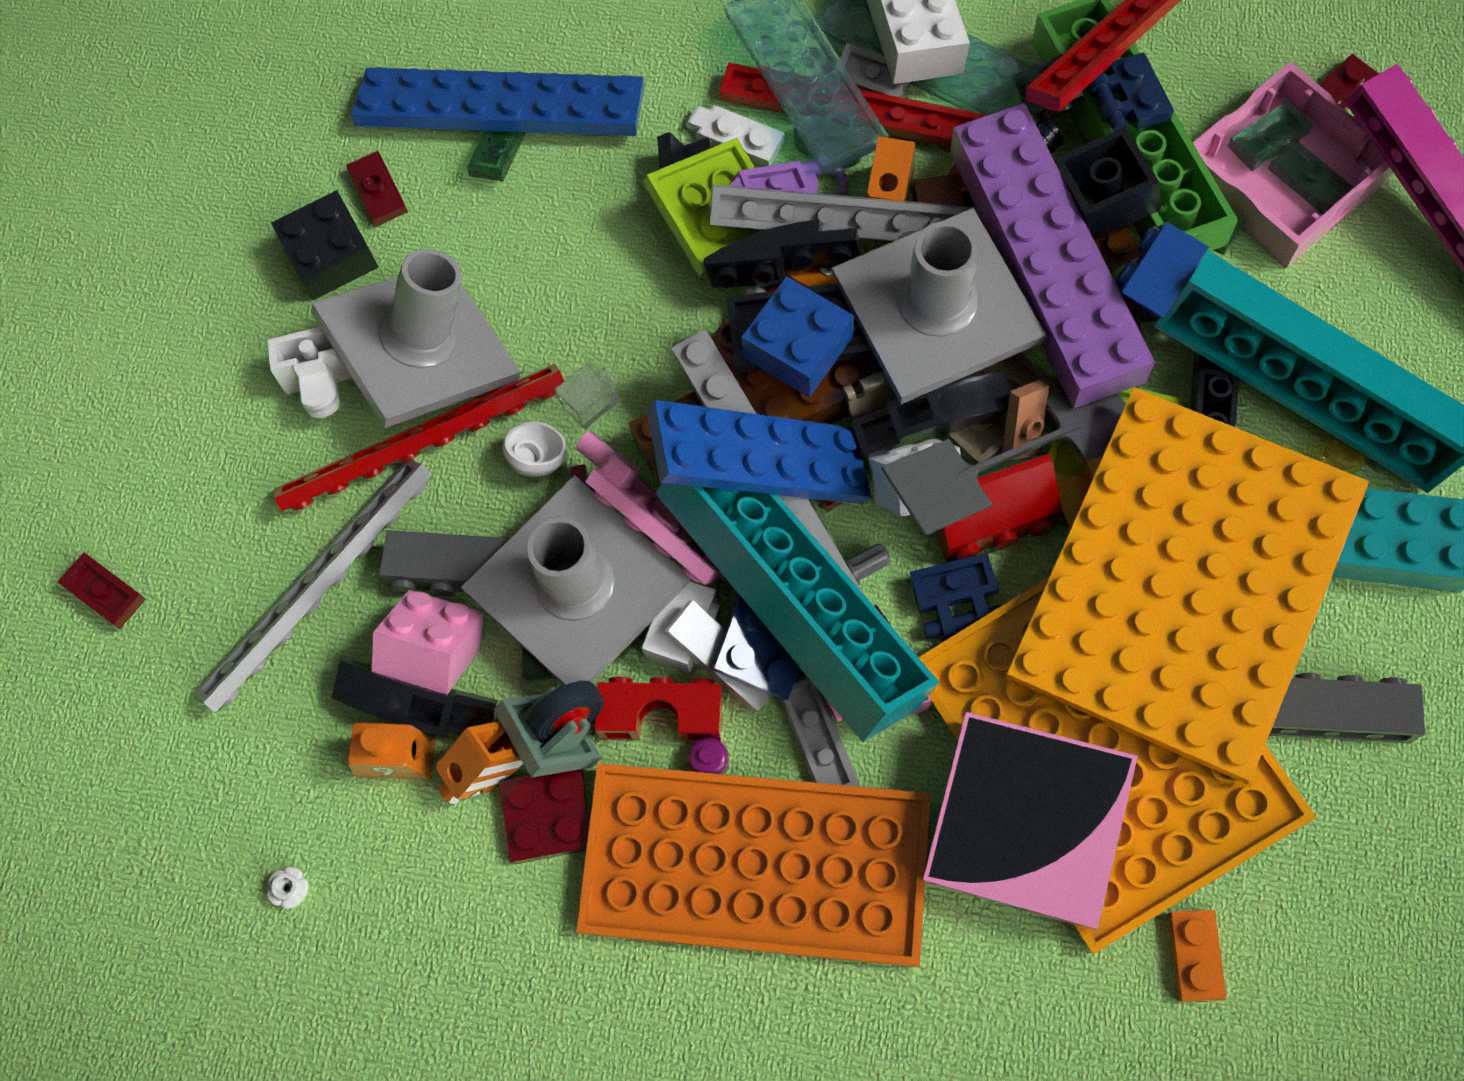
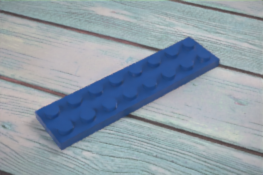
M366 68L351 117L354 126L636 136L645 88L644 77L458 71L451 69Z

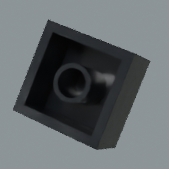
M1126 126L1053 158L1093 240L1161 210L1160 182Z
M338 190L271 222L294 269L313 300L379 268Z

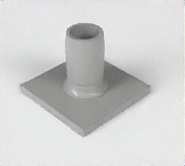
M974 208L946 220L932 223L920 231L832 268V276L900 404L1045 342V331Z
M431 249L417 250L405 258L398 277L312 303V315L384 428L519 380L521 371L461 284L462 273L459 265L450 256L441 251Z
M574 475L461 588L563 685L580 680L592 683L691 580L671 559L658 552L646 537L629 527L624 522L623 517L612 507L600 502L594 496V492Z

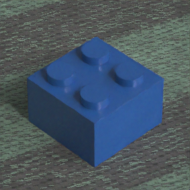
M1169 222L1161 224L1158 228L1153 225L1152 228L1146 231L1136 247L1142 251L1135 263L1132 261L1127 262L1115 280V283L1120 285L1119 291L1125 300L1155 318H1164L1209 248L1206 244Z
M786 276L741 337L743 358L810 398L853 338L854 315Z

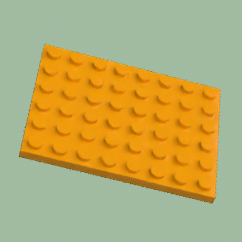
M1133 387L1005 678L1240 782L1250 783L1369 481Z
M1049 576L918 658L940 682L929 696L957 743L965 713L969 712L1138 756L1098 929L1095 931L1074 925L1093 955L1317 817L1266 745L1251 782L1245 784L1005 678L1050 578Z

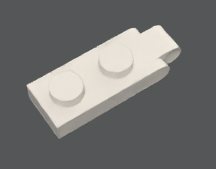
M712 105L709 110L696 106L685 124L690 131L696 133V139L710 138L713 142V147L738 138L750 160L763 167L772 165L785 141L784 132Z

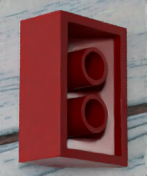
M1050 454L978 477V483L993 505L934 533L947 563L955 559L959 560L980 555L981 550L993 546L996 549L1007 548L1015 544L1019 537L1031 533L1034 537H1038L1054 530L1061 516L1062 506Z

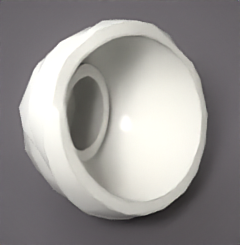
M526 422L512 428L505 436L502 444L504 456L512 469L529 478L546 477L552 474L562 465L567 454L563 435L554 427L543 422Z

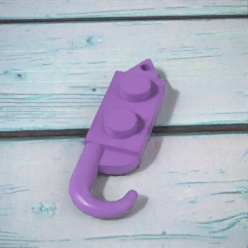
M821 159L803 163L794 161L740 170L732 178L733 182L729 186L816 193L818 189L816 175L830 174L835 177L839 184V189L832 195L844 196L848 191L849 182L841 166L831 160Z

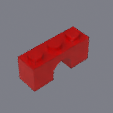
M617 676L610 677L608 682H598L597 688L604 700V708L595 718V732L600 740H640L641 725L646 715L656 709H667L678 717V734L681 741H697L701 738L712 737L722 742L723 692L721 684H714L712 679L693 678L690 679V683H673V679L654 677L649 679V683H633L631 678Z

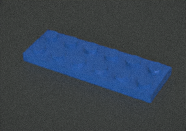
M654 400L646 408L660 482L864 504L872 497L854 428Z

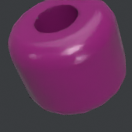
M705 737L695 741L690 747L688 764L692 772L725 774L729 766V754L721 741L712 737Z

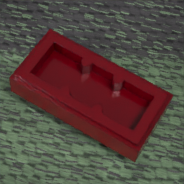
M379 150L346 165L375 227L408 213Z

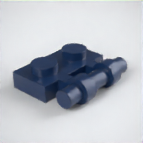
M1144 52L1114 61L1107 69L1108 75L1101 73L1087 86L1091 96L1096 97L1101 106L1100 115L1103 121L1110 124L1113 132L1125 126L1127 128L1128 124L1125 119L1128 118L1131 119L1136 130L1168 121L1172 118L1174 109ZM1117 92L1121 101L1115 100L1112 93Z
M988 553L910 571L909 573L919 613L935 610L938 620L923 623L927 639L941 635L943 639L950 638L956 632L962 631L1002 606L1000 604L987 607L985 597L997 595L999 591ZM971 602L972 612L952 616L949 606Z

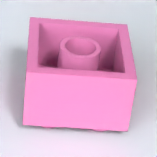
M408 590L373 632L371 672L448 695L480 651L483 612L469 608L464 604L452 603L432 597L427 593Z

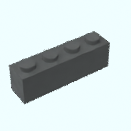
M387 530L379 576L394 592L406 594L408 590L422 589L429 590L430 593L438 596H452L453 592H464L461 586L510 538Z
M1317 673L1296 674L1295 678H1292L1269 736L1412 743L1425 735L1422 685L1406 684V679L1399 677L1383 678L1379 682H1365L1363 677L1358 675H1344L1337 677V680L1321 679V675Z

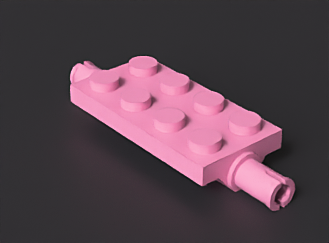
M592 431L585 433L578 441L576 450L599 468L594 469L585 481L595 490L594 496L603 504L619 510L624 515L623 520L629 527L635 531L644 532L654 540L652 544L658 552L666 557H673L684 566L682 568L684 574L697 583L703 582L704 584L722 579L725 580L724 575L656 495V491L638 477L640 469L622 453L614 451Z

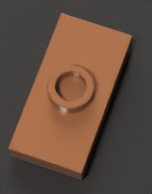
M1040 379L1010 391L1002 453L1042 437L1049 385ZM1040 447L1012 458L1007 462L1013 464L1040 452Z

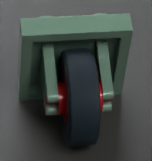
M580 680L566 684L558 689L551 687L542 695L502 699L494 708L531 778L594 767L602 758L587 733L590 723L604 708V700L601 693L590 681Z

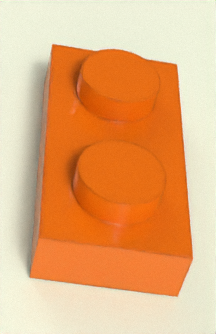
M1215 910L1175 911L1168 913L1178 1001L1226 1000Z

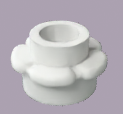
M287 867L284 871L277 870L271 875L268 881L270 889L267 891V896L273 905H282L284 909H291L305 899L308 892V881L302 876V871L295 867ZM290 884V890L285 892L284 886Z

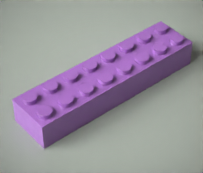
M1022 103L954 127L950 154L994 245L1046 333L1045 342L1041 344L1072 409L1145 384L1155 361L1026 104Z

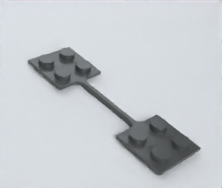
M1063 391L1047 398L1046 408L1058 424V430L976 465L967 464L951 441L947 439L884 465L881 470L923 535L926 536L988 509L993 505L977 480L978 473L1057 439L1069 441L1085 463L1088 460L1101 456L1103 458L1126 403L1120 394L1117 393L1072 409Z

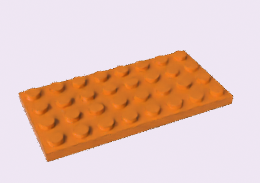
M597 763L576 933L920 967L925 881L923 878L927 860L931 793Z

